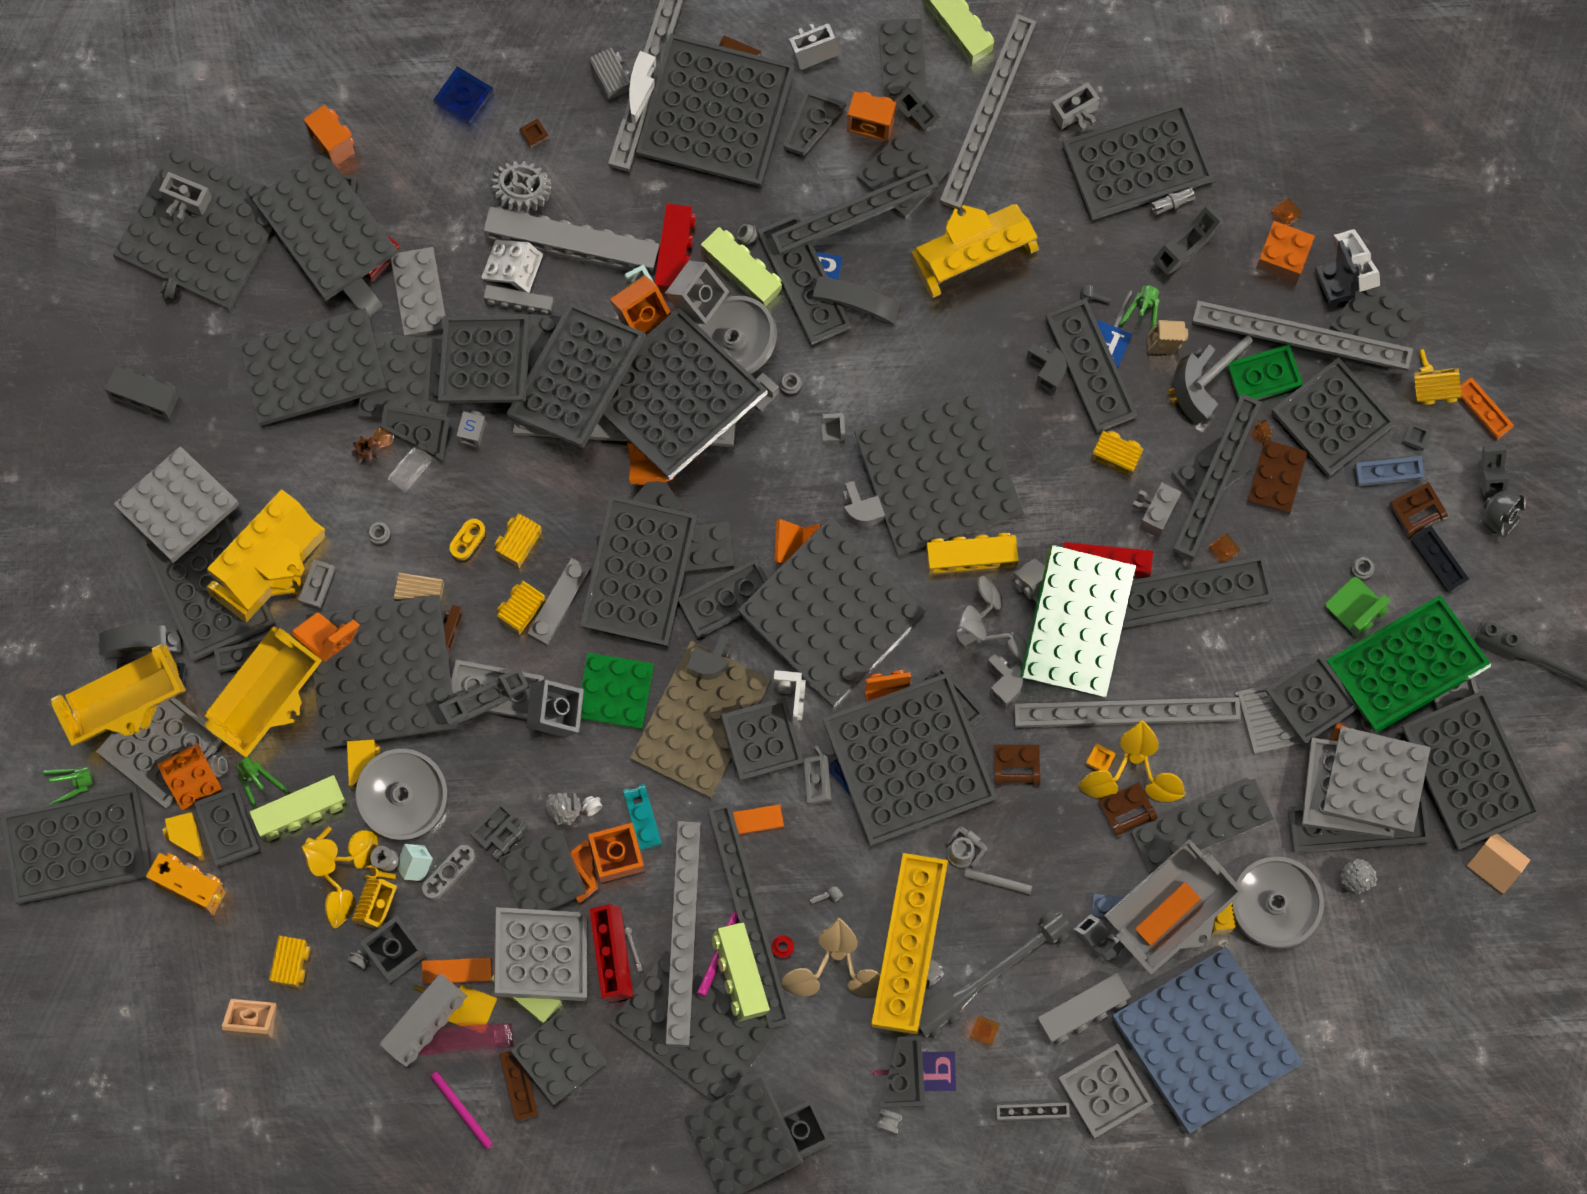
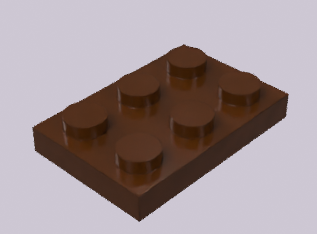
M1265 439L1247 503L1290 515L1308 451Z

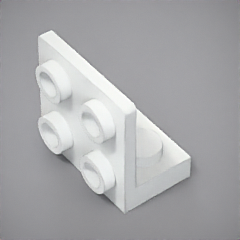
M495 240L482 274V279L485 281L511 283L519 291L529 293L543 254L529 242Z
M775 670L774 690H778V693L791 694V691H795L793 726H797L798 720L802 721L804 702H800V698L804 699L806 680H801L802 673Z

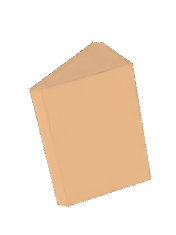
M1495 834L1488 838L1466 867L1503 895L1523 872L1530 859L1500 835Z
M230 999L222 1024V1031L226 1035L272 1039L276 1003Z

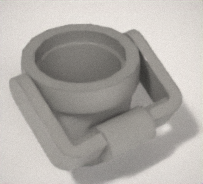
M959 827L945 843V846L948 847L946 856L949 863L956 868L963 869L969 866L973 868L987 851V846L971 830L968 831L964 827ZM959 832L965 836L954 840ZM975 846L982 850L977 857Z

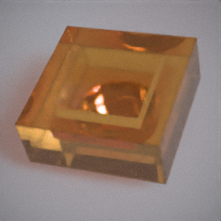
M1289 197L1271 211L1272 215L1280 223L1287 226L1302 216L1301 210Z
M1227 533L1209 546L1210 551L1220 563L1228 562L1241 551Z
M979 1015L970 1038L992 1046L1000 1024Z

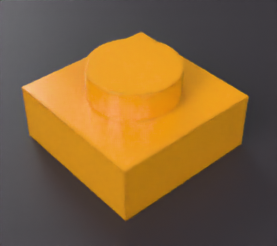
M1096 743L1085 765L1097 771H1108L1116 753Z

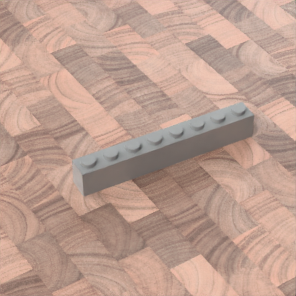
M501 206L489 208L483 230L486 239L529 242L537 250L622 269L633 270L644 264L650 275L655 274L660 244L652 239H635L634 236L629 234H623L622 236L614 234V232L607 229L602 231L594 230L588 225L576 226L566 220L558 222L551 220L547 216L539 215L535 217L525 211L517 213Z

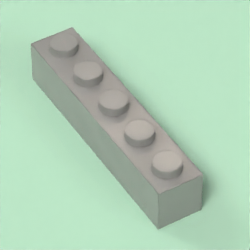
M486 285L484 302L488 305L497 304L504 308L524 309L531 313L535 311L540 312L542 315L552 314L554 298L550 296Z
M1069 1103L996 1105V1121L1070 1118Z

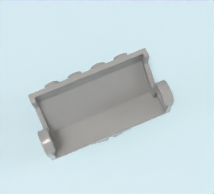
M1189 839L1104 916L1119 931L1116 935L1117 938L1152 975L1179 949L1202 947L1204 944L1199 941L1201 935H1205V938L1210 940L1215 917L1244 891L1210 853L1204 855ZM1186 882L1202 900L1155 944L1150 946L1135 928Z

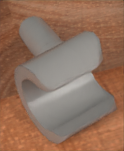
M831 887L824 894L810 898V901L813 904L830 897L833 902H836L843 897V893L838 887Z

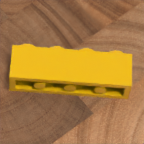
M1001 533L997 537L978 535L975 539L956 537L953 538V541L933 539L926 546L929 574L1017 567L1019 562L1016 535L1010 536V533Z

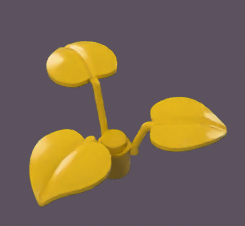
M1143 720L1125 732L1120 739V746L1126 753L1117 774L1112 778L1109 771H1094L1084 777L1078 785V788L1083 793L1096 799H1103L1117 793L1118 785L1116 781L1119 779L1128 760L1134 764H1140L1143 761L1148 779L1151 781L1145 787L1149 797L1159 802H1173L1181 799L1186 794L1182 780L1172 773H1161L1153 778L1147 756L1157 752L1158 740L1152 729Z
M361 830L356 832L348 843V853L350 854L348 857H336L338 853L337 845L329 839H318L301 846L310 873L325 878L336 888L337 892H330L325 902L326 917L328 923L334 929L341 926L351 916L355 907V898L351 891H342L341 887L328 874L334 871L335 861L352 860L356 868H364L371 863V853L378 847L377 835L374 831Z

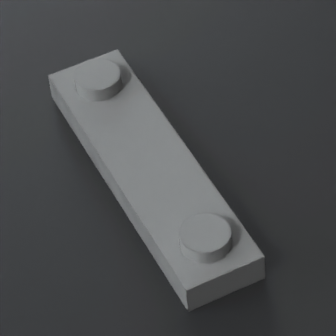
M573 558L570 559L529 629L528 636L546 646L549 644L591 571L590 567Z

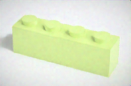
M922 0L972 65L993 52V36L989 31L985 32L980 19L976 15H972L965 0Z
M718 227L701 244V252L746 294L766 307L782 292L781 279L775 273L770 274L765 269L764 263L758 258L755 260L743 244H737L734 241V236L729 231H723Z
M333 775L250 811V814L261 839L271 841L280 836L279 833L286 830L288 832L295 831L301 827L300 824L307 821L312 823L321 819L325 813H336L342 810L343 806L347 803Z
M744 922L718 928L713 933L712 945L719 954L718 965L726 978L725 989L731 995V1009L734 1016H737L739 1022L765 1015L770 1009Z

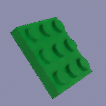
M588 653L581 689H584L580 720L643 730L654 663Z

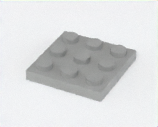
M1119 1044L1114 1045L1058 1078L1093 1139L1154 1104Z

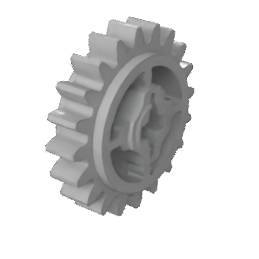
M514 161L513 166L505 163V169L499 167L498 173L494 172L491 194L495 195V201L501 200V207L507 204L509 211L516 208L517 213L521 209L528 213L529 208L536 211L538 205L543 207L544 202L549 200L551 179H547V173L541 174V167L535 169L534 163L529 166L526 165L525 161L521 165Z

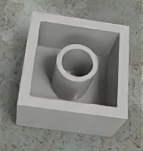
M688 261L665 292L677 308L679 307L695 323L705 325L729 293L728 289L706 262Z

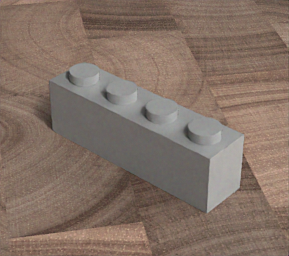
M440 973L381 1041L380 1045L397 1061L407 1067L417 1058L422 1048L432 1041L434 1034L448 1022V1018L452 1013L462 1006L467 995Z
M1118 973L1041 1015L1037 1018L1036 1022L1050 1045L1053 1043L1059 1045L1068 1040L1069 1037L1067 1035L1075 1031L1079 1034L1089 1028L1088 1023L1094 1020L1098 1023L1109 1016L1107 1013L1115 1009L1118 1012L1127 1007V1001L1130 1000L1131 995Z

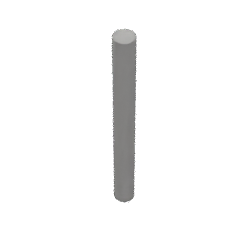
M1245 336L1195 383V387L1201 390L1252 343V338Z

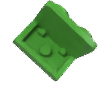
M1353 577L1327 601L1325 606L1356 637L1361 631L1366 633L1374 625L1372 621L1377 616L1381 618L1388 612L1389 608L1387 606L1391 600L1385 594L1379 598L1358 577Z

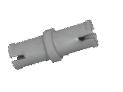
M1188 187L1177 193H1169L1167 197L1151 202L1152 212L1154 215H1158L1170 209H1178L1179 205L1195 200V196H1192L1194 194L1193 189Z

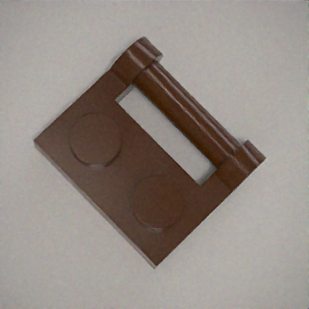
M1429 482L1389 503L1407 537L1415 535L1416 531L1439 519L1442 521L1448 518L1444 506ZM1432 506L1434 507V513L1413 524L1409 521V518Z
M994 745V785H1002V783H1033V785H1040V745ZM1001 769H1032L1033 774H1002Z
M1140 782L1098 801L1116 837L1123 835L1124 831L1143 822L1157 819V814L1151 806ZM1143 807L1145 812L1120 824L1116 821L1117 818Z

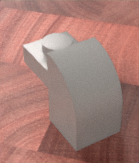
M854 481L845 483V491L842 492L847 505L844 506V515L852 524L859 527H870L885 522V514L878 496L861 501Z
M994 654L988 659L987 666L1000 680L991 687L990 694L1006 709L1018 697L1022 688L1023 678L1020 677L1021 669L1017 664L1009 669L1008 662L1000 656L998 658Z

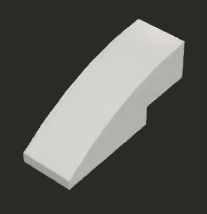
M642 51L639 52L635 61L629 88L631 119L635 124L655 87L654 79L651 78V75L656 68V57Z
M1353 229L1334 235L1337 246L1338 241L1343 240L1345 246L1351 250L1353 264L1356 263L1360 272V276H1357L1359 292L1380 286L1379 271L1371 260L1370 251L1356 230Z

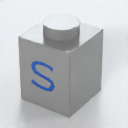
M463 411L456 435L458 443L480 448L486 426L485 416H482L477 411Z

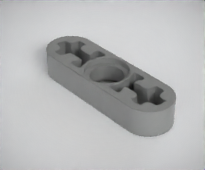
M461 845L457 847L423 883L422 891L427 899H439L474 863L475 853L470 846ZM467 851H469L470 853L468 854V856L470 859L468 861L466 859H463L459 863V865L462 867L459 870L457 865L451 861L455 859L457 863L461 858L460 852L466 853ZM449 866L453 867L455 875L450 879L443 877V869ZM437 876H439L444 883H447L445 886H443L442 883H440L437 886L438 892L436 894L434 892L428 894V886L430 884L432 886H435L439 882L438 879H436Z

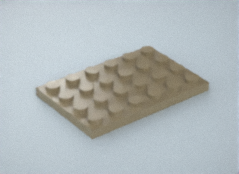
M691 640L630 760L712 799L732 759L720 715L760 704L772 679L725 657L723 659L729 661V667L718 678L705 680L688 674L686 667L695 647L708 653H713L712 650Z

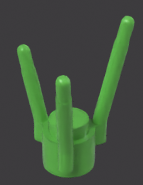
M1143 286L1141 293H1137L1135 300L1119 325H1124L1139 302L1142 306L1139 313L1140 316L1144 315L1146 308L1153 306L1152 329L1157 319V310L1160 302L1157 298L1159 290L1153 286Z
M247 757L236 765V769L239 772L237 777L244 787L253 810L257 809V805L247 781L253 780L259 789H263V785L257 778L259 772L284 793H290L284 785L263 769L258 761L253 762L250 757Z
M88 767L43 771V775L71 774L50 778L48 782L72 780L73 786L79 787L48 805L61 803L80 792L88 791L87 786L92 785Z

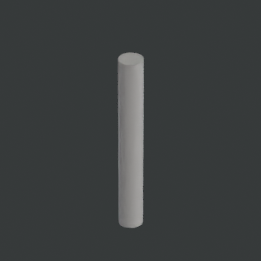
M968 868L965 870L964 877L1029 895L1031 893V885Z

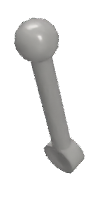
M628 926L624 927V933L627 936L637 970L641 972L643 970L631 936L632 929Z

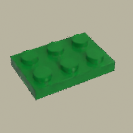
M1290 345L1231 361L1226 366L1238 400L1241 394L1260 400L1298 389L1304 385Z

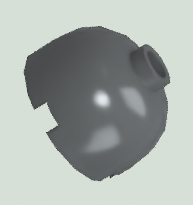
M1509 490L1500 491L1493 497L1489 496L1484 503V508H1486L1484 515L1488 526L1503 536L1504 534H1509L1521 518L1518 516V512L1520 509L1524 511L1526 497Z

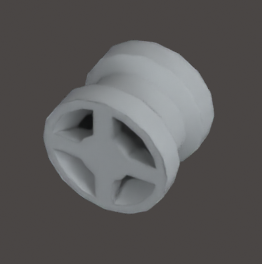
M378 846L371 853L370 859L373 866L385 872L393 871L399 864L397 852L386 846Z
M880 1110L879 1115L881 1118L876 1123L875 1128L897 1135V1125L901 1121L902 1116L891 1111Z

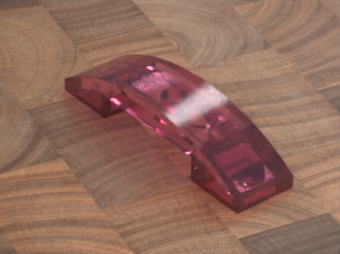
M512 1023L439 1029L434 1034L432 1041L422 1048L421 1056L486 1048L514 1047Z

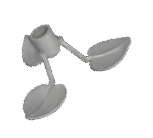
M982 575L978 579V589L983 599L988 602V606L980 614L971 605L965 607L958 628H960L957 630L958 639L966 646L976 640L980 643L985 640L1007 638L1011 651L1023 663L1027 642L1018 632L1013 631L1011 634L986 636V629L981 618L993 607L996 610L1001 609L1002 597L996 585L986 576Z

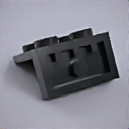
M1340 240L1337 246L1336 261L1315 266V273L1330 305L1355 299L1356 289H1358L1357 276H1360L1358 265L1356 263L1353 264L1350 248L1345 246L1343 240Z

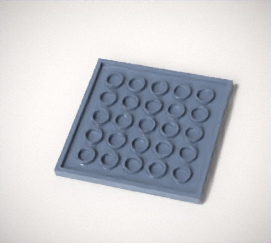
M1227 946L1112 1016V1019L1187 1134L1192 1133L1303 1063Z

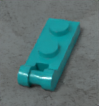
M645 784L638 785V788L632 790L629 788L624 789V797L640 851L662 845ZM641 796L642 803L634 805L633 798Z

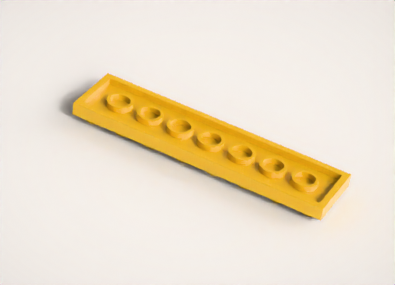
M903 853L871 1024L874 1028L918 1035L948 860Z

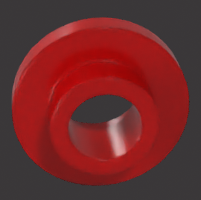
M780 935L772 941L771 949L778 958H787L794 951V943L790 937ZM783 942L787 944V948L780 950L778 945Z

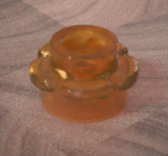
M1266 419L1262 421L1257 420L1258 425L1255 426L1259 438L1264 437L1267 440V437L1273 435Z
M379 427L373 436V440L382 448L390 445L394 436L387 429Z

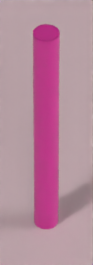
M731 913L726 926L737 924V913ZM715 950L697 992L701 997H706L719 967V954L717 950Z
M437 1071L434 1072L430 1078L486 1150L493 1145L491 1140Z

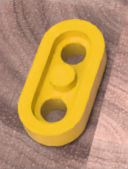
M470 519L466 521L450 543V552L455 559H468L484 538L485 527L480 520ZM472 529L478 530L476 535H472L470 532ZM459 547L466 548L463 553L457 551Z

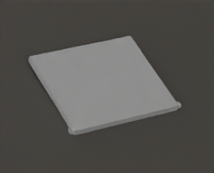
M1272 684L1235 693L1236 697L1240 699L1254 754L1303 744L1265 693V689ZM1325 731L1324 733H1322L1321 735H1319V736L1316 737V738H1319V739L1328 738V733H1327V731Z

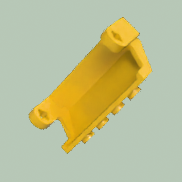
M1012 204L990 215H987L984 210L962 205V210L965 212H963L962 216H959L958 210L954 209L951 218L946 222L945 235L911 251V261L931 298L941 295L938 284L1022 245H1024L1029 254L1039 250L1036 241L1038 237L1030 221L1021 212L1017 204Z
M281 489L207 568V572L222 583L220 585L216 581H212L206 587L208 593L247 623L271 596L294 593L295 589L291 588L293 586L292 581L296 582L297 586H301V576L305 571L302 562L325 538V529L311 518L298 501Z
M273 625L205 712L204 716L208 720L204 726L247 758L270 727L293 723L294 719L290 718L292 710L296 712V715H300L302 701L298 691L322 662V659L282 628L278 629Z
M159 644L152 648L151 653L66 694L65 697L73 714L66 700L60 694L51 698V704L71 746H75L107 730L128 736L133 735L134 732L140 733L141 730L139 728L148 729L156 712L157 705L185 692L186 689L179 677L177 665L167 645Z

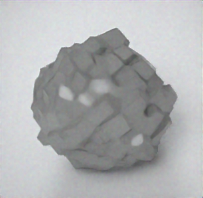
M576 793L549 794L544 809L551 822L555 823V825L563 824L570 826L576 820V817L580 815V799L576 796Z
M1356 859L1344 864L1340 879L1342 887L1346 891H1349L1352 895H1357L1376 886L1377 871L1367 861Z

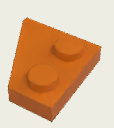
M587 839L571 851L587 891L586 894L576 898L580 903L598 890L591 844Z

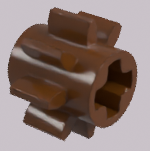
M360 436L358 442H353L356 450L351 451L353 456H358V463H361L363 460L370 464V460L373 457L378 458L375 450H378L379 446L378 444H373L372 437L364 439Z

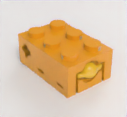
M168 852L166 856L161 853L158 854L146 875V878L153 886L212 916L226 893L222 887L223 883L219 881V878L210 873H207L206 876L203 875L199 868L190 863H187L186 866L183 865L178 857Z

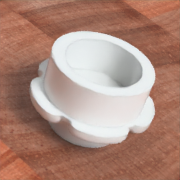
M593 796L586 798L582 802L581 811L586 813L587 816L596 814L602 808L600 798H594Z

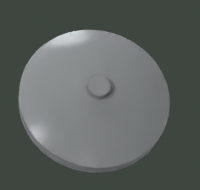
M747 296L726 297L706 325L697 324L750 374L766 363L775 348L777 328L773 316L761 302Z
M411 749L389 750L374 757L362 770L356 785V805L364 822L377 834L394 840L412 839L428 832L441 818L447 802L446 781L436 763L426 755Z
M1286 857L1263 858L1248 866L1236 881L1244 892L1232 902L1233 916L1241 931L1252 941L1269 948H1288L1306 940L1319 925L1324 910L1323 892L1317 878L1303 864Z

